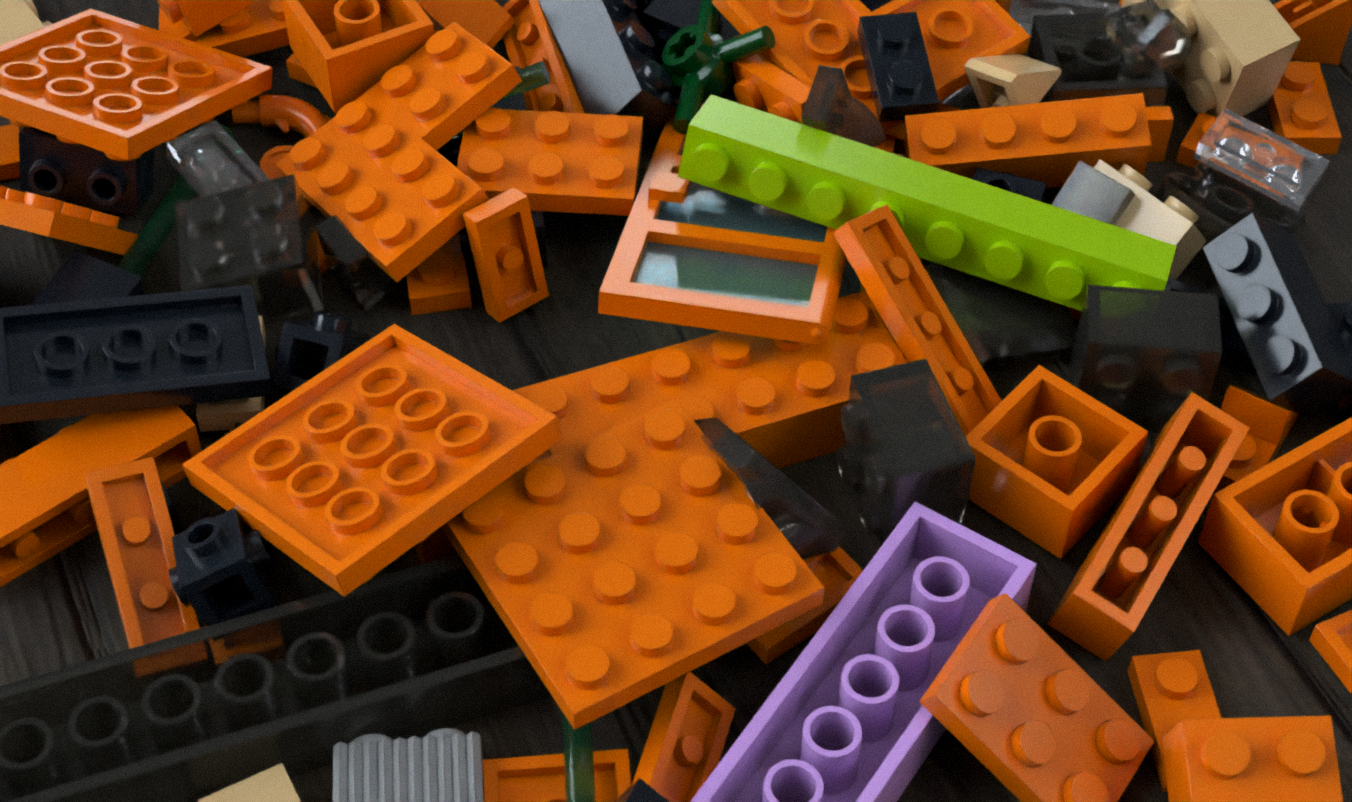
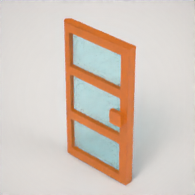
M674 115L665 123L599 290L598 313L814 345L824 344L830 337L847 260L846 255L832 233L836 229L679 178L678 172L686 135L678 133L674 129ZM871 140L864 144L870 146Z

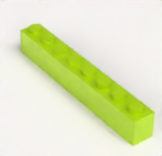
M712 94L688 125L678 172L679 178L836 230L847 221L888 204L918 257L1145 333L1149 331L1165 289L1177 248L1176 245Z

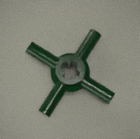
M702 0L696 25L682 28L668 40L662 52L664 64L661 66L670 76L672 85L681 92L673 127L678 133L687 135L688 125L700 110L702 101H706L711 94L715 96L720 95L729 87L735 77L732 66L733 62L775 46L774 34L768 26L760 27L725 41L717 34L721 12L712 4V0Z

